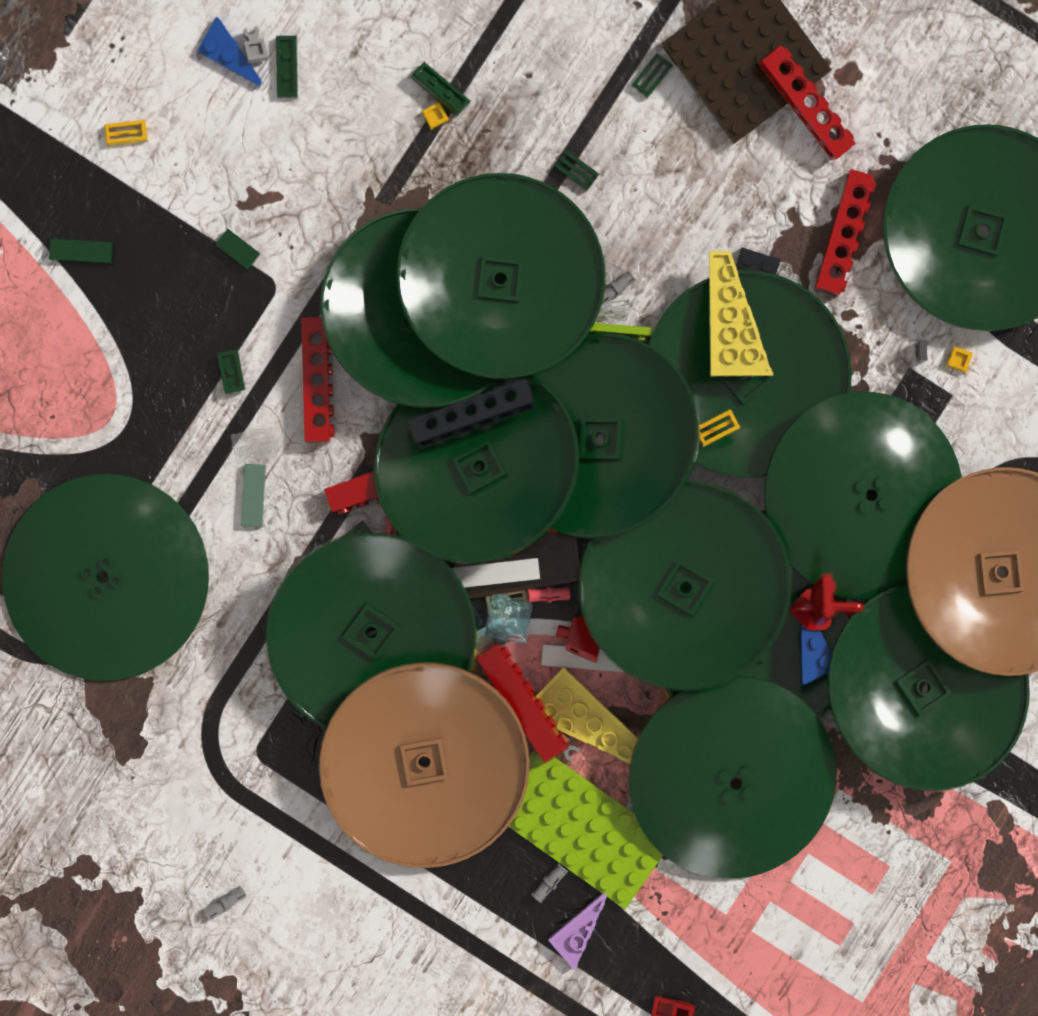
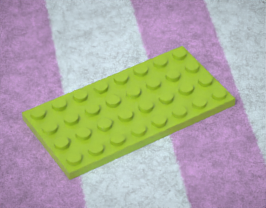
M535 749L529 756V778L524 799L508 827L601 893L604 892L608 898L619 906L626 909L663 854L649 841L632 811L556 757L544 763Z

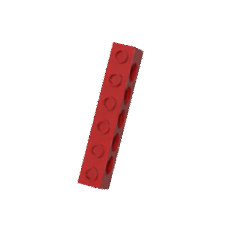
M781 45L775 47L759 60L757 64L831 160L838 159L856 144L853 140V134L848 129H844L841 125L840 117L829 109L828 101L823 96L820 97L816 92L815 84L811 80L806 79L803 75V68L799 64H795L791 59L790 51ZM780 64H784L787 68L785 75L779 70ZM793 80L799 83L798 91L792 88ZM806 96L812 101L810 107H807L804 103ZM818 113L824 116L822 124L817 121ZM831 129L836 132L835 140H832L829 136Z
M850 169L848 172L814 290L837 297L841 292H845L847 281L844 280L846 272L850 273L853 261L850 260L851 255L857 251L859 241H856L858 233L861 234L865 224L862 221L863 214L868 213L871 203L868 202L869 194L873 195L876 187V182H873L874 175ZM853 190H860L863 197L856 199L853 196ZM847 210H855L857 218H849ZM848 229L851 232V238H844L841 235V230ZM838 248L843 249L846 254L845 257H837L835 250ZM831 268L839 270L840 276L838 278H833L830 275L829 271Z
M321 317L301 318L304 439L306 443L331 442V437L335 436L334 425H330V417H334V405L330 404V396H333V384H329V376H333L332 363H329V355H332V350L324 334ZM321 334L323 337L322 342L313 344L311 341L312 336ZM316 354L323 356V361L319 365L312 363V358ZM316 375H322L324 378L323 383L319 386L313 384V378ZM318 395L324 397V403L321 406H315L313 403L314 398ZM317 416H323L325 419V423L321 427L314 425V419Z

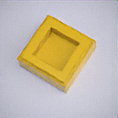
M440 102L421 111L431 130L449 121Z
M953 346L946 366L966 373L973 353Z

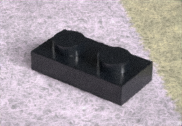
M741 247L736 268L744 271H761L777 274L781 259Z

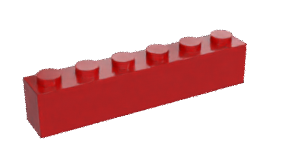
M497 644L476 659L497 691L514 710L524 733L543 762L547 763L569 749L567 745L568 740L563 733H559L556 729L557 723L551 715L548 716L544 709L546 707L543 701L534 695L532 684L528 680L525 681L521 675L523 673L521 667L517 663H513L510 658L512 655L505 645Z

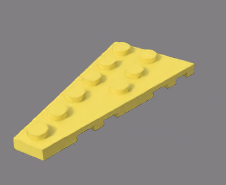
M709 251L710 376H773L731 252Z
M563 667L536 695V698H540L545 704L546 708L544 710L547 715H551L556 721L557 726L555 727L630 764L638 736L571 672Z

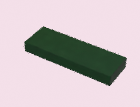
M297 35L276 36L277 98H298Z
M423 62L410 76L411 79L456 117L471 102L426 62Z
M50 239L49 260L112 264L113 243Z

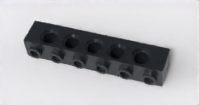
M518 379L508 386L495 387L491 392L475 394L471 399L448 407H438L431 413L416 415L414 419L408 421L414 442L419 449L531 411L536 409L537 405L527 379ZM510 396H516L513 401L507 402ZM496 402L494 408L488 409L490 403ZM477 409L474 415L468 416L471 410ZM457 416L454 422L449 423L451 417ZM437 423L434 429H429L431 424Z

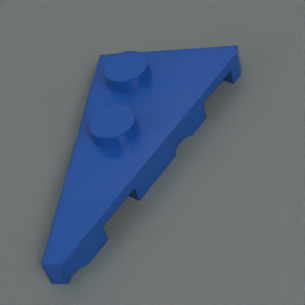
M216 17L197 52L261 87L262 80L251 64L247 63L245 55L221 20Z
M801 624L799 639L802 678L800 683L804 685L828 673L832 653L821 631L807 630Z

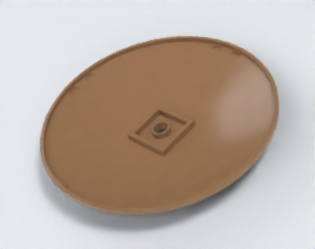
M1011 467L984 469L957 479L945 487L933 498L921 514L913 530L907 552V585L913 608L920 623L932 640L945 653L967 667L981 672L1004 676L1038 672V473L1025 469ZM999 567H1003L1006 571L1004 578H1000L997 575Z
M416 663L391 668L375 675L358 686L346 697L333 715L325 732L320 754V779L324 798L332 816L343 832L359 847L375 857L393 864L414 868H432L454 864L470 858L492 844L506 830L517 814L524 799L529 778V752L525 734L518 717L506 699L495 688L476 675L460 668L436 663ZM426 756L430 759V763L427 766H421L418 760Z

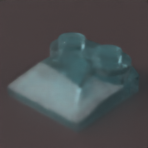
M502 593L492 594L485 636L526 643L533 603L510 598Z

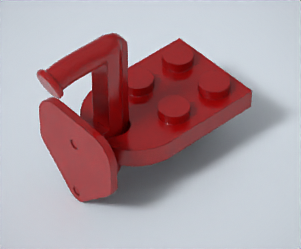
M823 574L812 585V589H807L789 607V612L807 630L823 631L830 626L831 618L836 612L846 613V616L850 618L854 613L863 611L864 605L862 603L833 602L832 594L835 593V581H832V575Z

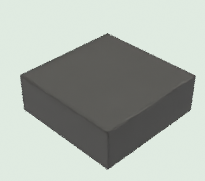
M919 340L915 343L917 363L928 360L927 340Z

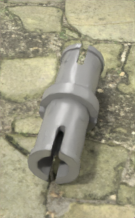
M629 270L616 281L609 283L610 285L604 291L603 306L617 295L623 294L622 291L636 281Z
M558 863L547 877H543L542 883L531 895L542 903L546 896L557 888L556 885L568 871Z
M238 886L227 895L220 896V899L206 907L205 911L212 920L222 912L231 910L233 905L246 898L247 895L243 888Z

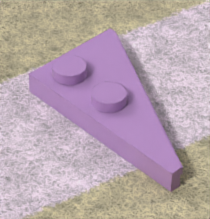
M604 892L548 938L549 942L573 970L578 966L582 952L586 948V943L605 904L607 895Z

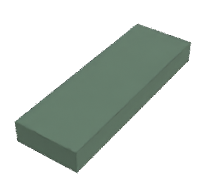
M245 464L241 526L263 527L266 465Z

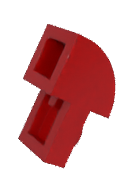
M655 996L651 1016H693L695 1006L681 1000L676 1001Z

